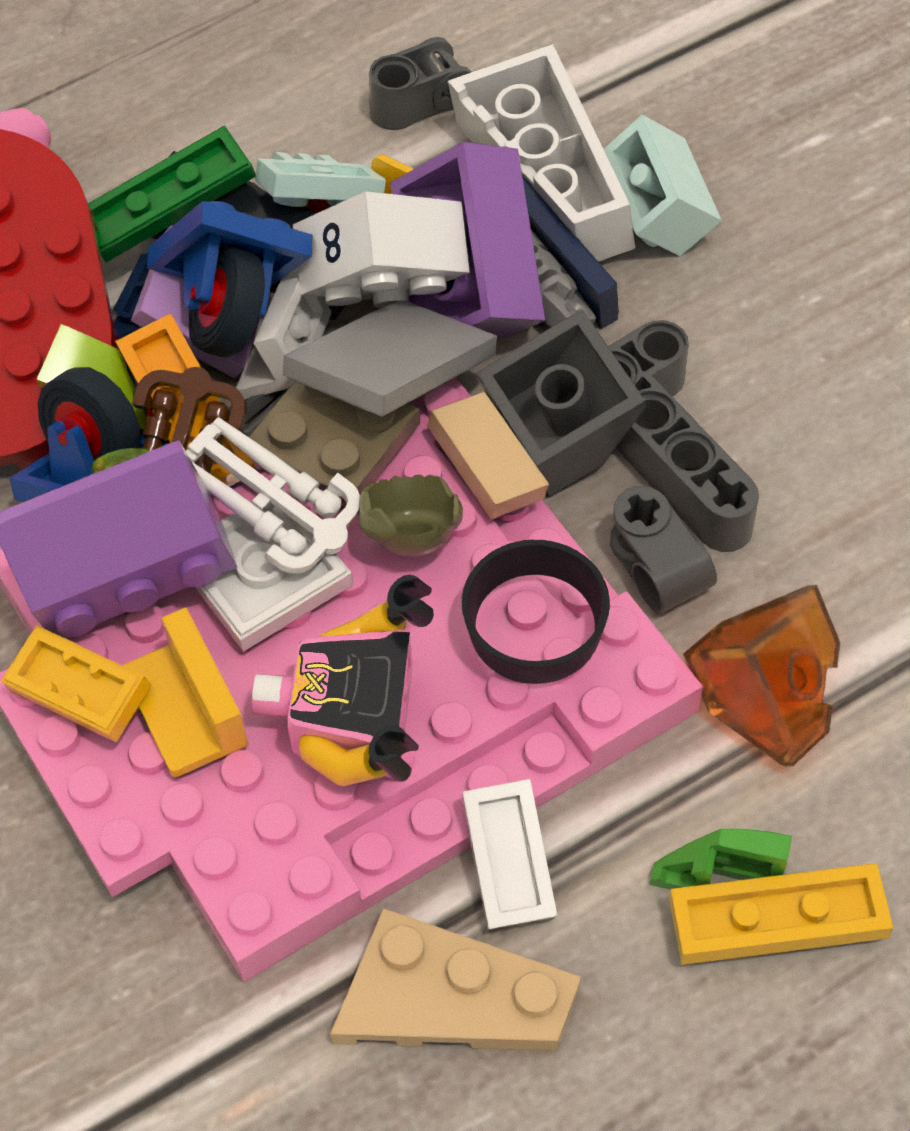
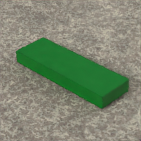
M225 125L88 203L95 218L98 229L96 236L99 251L105 263L178 222L202 201H214L256 177L251 162Z

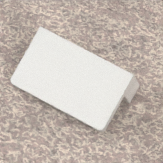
M298 268L280 280L255 338L254 348L236 387L244 399L255 395H265L289 389L295 381L283 375L284 355L322 337L331 310L323 297L300 294Z

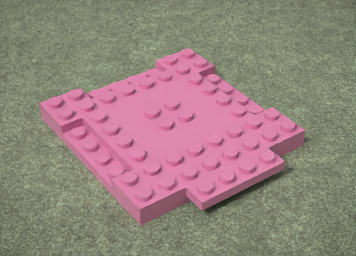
M456 377L409 402V404L419 408L420 424L374 482L378 483L380 479L390 481L395 475L402 478L405 476L413 477L418 474L424 477L430 474L443 478L453 494H457L462 503L463 518L457 529H453L452 536L439 550L422 557L400 556L389 552L379 542L363 533L358 524L359 518L357 515L356 519L347 528L348 537L345 547L336 553L351 571L354 585L244 652L195 587H188L160 598L153 606L146 610L126 612L98 623L86 634L76 637H64L123 666L125 663L169 645L161 617L187 607L241 713L248 746L184 775L173 777L139 708H137L116 743L10 691L1 682L8 669L0 672V710L111 897L113 898L171 864L243 983L471 848L461 796L462 791L530 779L535 805L538 808L699 712L703 690L702 684L630 594L625 591L618 595L605 578L610 597L607 623L595 653L577 672L564 679L550 683H521L496 673L478 656L463 617L462 593L469 574L481 559L504 545L532 539L558 542L579 551L587 558L588 556L543 500L497 518H489L427 427L431 410L471 397ZM253 460L257 472L268 480L274 477ZM242 481L229 486L250 502L258 495L256 491ZM287 485L283 487L292 498L301 503L303 506H305L319 518L324 519L314 511V505L311 502H307L306 504L302 503L300 500H298L296 497L289 493L290 488ZM211 496L217 506L221 520L234 513L216 497ZM340 506V511L333 518H336L344 508ZM1 548L0 587L28 633L31 634L36 625L42 626L31 613ZM409 574L414 575L432 588L430 595L420 600L433 608L434 617L432 622L425 627L413 626L406 620V627L404 629L410 631L413 660L405 732L419 744L417 751H409L402 755V759L412 768L411 775L403 782L383 776L382 778L349 786H338L292 752L287 727L288 717L253 714L252 692L256 674L294 676L300 641L305 638L319 637V635L362 616L387 601L390 587L398 578ZM526 575L500 584L487 595L477 614L476 630L490 646L505 655L521 660L543 661L565 656L581 647L595 632V622L588 602L573 586L554 577Z

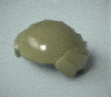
M418 474L413 477L405 476L402 478L395 475L390 481L380 479L378 483H368L360 495V510L358 512L360 529L368 537L379 542L387 551L400 556L422 557L439 550L452 536L453 529H457L463 518V506L458 495L453 494L443 478L430 474L426 477Z

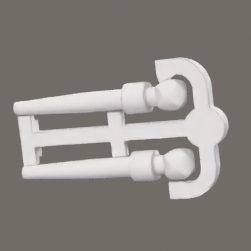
M219 417L211 425L208 424L188 445L186 453L207 490L225 506L254 526V533L268 543L275 541L279 544V546L272 545L266 552L265 559L280 570L292 574L306 572L313 568L324 554H336L345 547L348 537L347 528L356 519L359 512L360 494L357 488L339 473L330 480L328 488L322 491L319 489L320 483L306 472L298 473L276 455ZM222 434L274 477L268 480L218 443L216 439ZM203 453L256 491L258 495L251 503L238 492L196 465L197 459ZM285 485H287L290 488L289 493L296 497L298 500H300L302 503L306 504L307 502H311L314 505V511L324 519L319 518L317 515H315L301 503H299L286 492H284L282 488ZM338 496H341L346 502V507L336 518H333L340 511L341 499ZM269 503H272L313 534V544L303 555L301 554L305 550L306 538L294 529L286 530L284 528L285 522L272 512L267 511L264 513L263 509Z

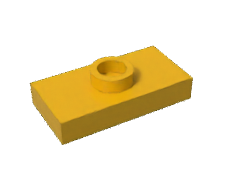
M38 625L35 626L1 680L10 691L116 743L151 687V683L145 676Z

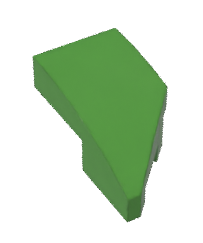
M750 829L716 830L654 862L650 885L670 890L673 888L710 884L712 874L739 880L784 875L792 836Z

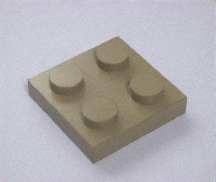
M295 381L249 438L276 455L298 473L306 472L320 483V490H326L330 480L339 473L350 481L361 495L365 486L368 483L375 482L419 426L420 410L407 403L391 413L380 417ZM338 496L341 499V507L345 508V500Z

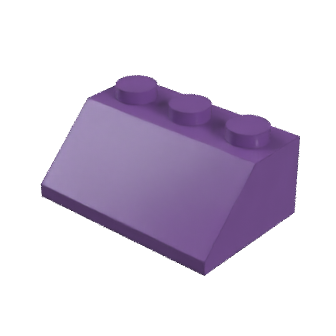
M461 142L390 182L392 194L462 202L470 273L447 281V289L442 292L409 296L410 303L497 335V339L507 338L545 321L524 181L517 148Z
M180 440L0 511V546L28 607L44 629L63 638L86 634L98 623L126 612L146 610L153 606L160 598L188 587L208 585L215 581L220 574L238 568L217 506Z

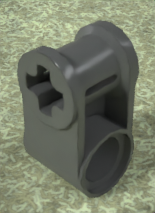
M441 37L429 38L419 45L406 50L382 56L372 63L369 70V102L372 121L385 129L398 130L437 113L452 110L454 108L448 81L469 74L472 71L457 63L453 57V47L446 39Z
M635 486L626 489L618 496L613 509L615 524L611 530L610 546L614 555L620 560L635 581L644 601L654 612L662 614L715 586L717 583V573L709 553L704 545L690 533L661 492L648 486Z

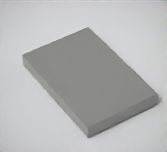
M405 300L394 301L285 354L283 375L293 381L383 417L493 357L496 354L497 335Z

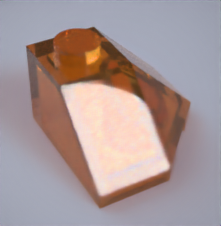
M817 585L802 587L720 622L683 653L690 671L703 686L701 697L707 711L783 767L794 766L829 733L833 706L823 703L827 669L838 667L841 642Z

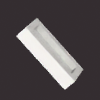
M526 779L462 791L461 796L487 931L557 917L531 780Z

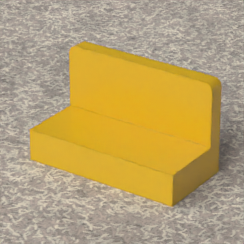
M187 607L161 617L169 645L123 665L145 676L151 683L150 689L138 708L173 777L184 775L248 746L241 713Z

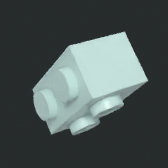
M641 114L604 148L606 156L629 201L634 231L647 245L651 247L658 245L681 256L722 221L684 137Z

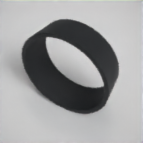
M522 540L495 549L481 559L473 568L466 580L462 593L463 617L478 656L490 669L501 676L513 681L529 684L558 681L581 669L596 651L610 610V597L606 582L592 561L567 545L548 540ZM526 575L554 577L573 586L586 599L594 616L595 632L581 647L565 656L543 661L521 660L497 651L479 635L476 630V618L479 608L492 590L510 579Z

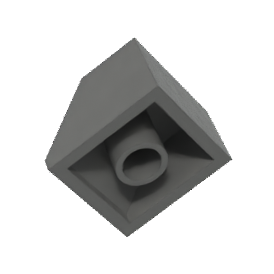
M583 309L476 373L486 395L549 483L547 489L549 496L603 465L647 407L644 398Z

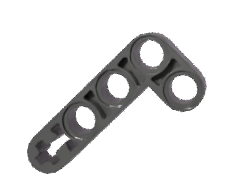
M665 320L644 324L608 346L647 405L616 446V449L653 489L658 490L667 498L668 503L676 514L704 544L720 552H733L741 549L750 541L753 534L759 501L758 488L742 468L673 398L682 389L685 382L689 342L683 328ZM689 468V469H692V470H695V471H686V470H683V469Z

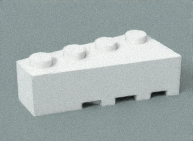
M553 44L448 81L456 122L460 130L472 143L517 148L523 177L598 262L635 249L629 201Z

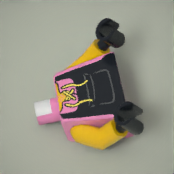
M404 575L391 585L387 601L362 616L319 635V637L305 638L300 641L294 676L256 674L252 692L253 714L288 717L287 727L292 752L338 786H349L382 778L383 776L403 782L411 775L412 768L402 759V755L409 751H417L419 744L405 732L413 660L410 631L404 629L406 627V620L417 627H425L432 622L434 617L433 608L420 600L425 596H429L432 588L414 575Z

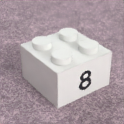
M364 191L293 224V229L313 235L312 257L298 266L300 294L304 296L325 297L327 305H351L364 299L373 300L374 307L380 309L394 301L405 300L409 302V296L414 294L426 295L442 292L447 289V281L470 273L462 202Z

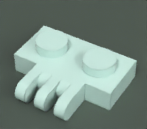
M274 152L271 159L258 158L255 182L273 196L274 202L286 206L302 207L308 204V199L327 200L328 204L334 206L364 191L384 193L386 179L366 164L339 163L329 155L317 154L314 159L308 154L296 153L292 158L287 153Z

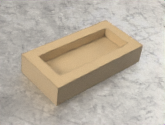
M485 392L431 410L427 427L490 519L497 518L545 498L549 483Z

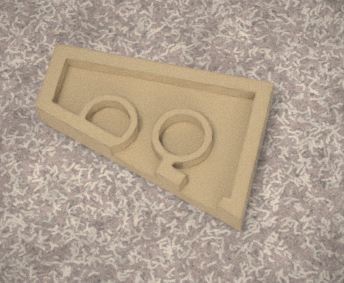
M383 908L330 1033L332 1044L358 1045V1040L396 1041V1046L423 1047L424 1042L468 1043L471 1048L558 1051L581 987V976Z

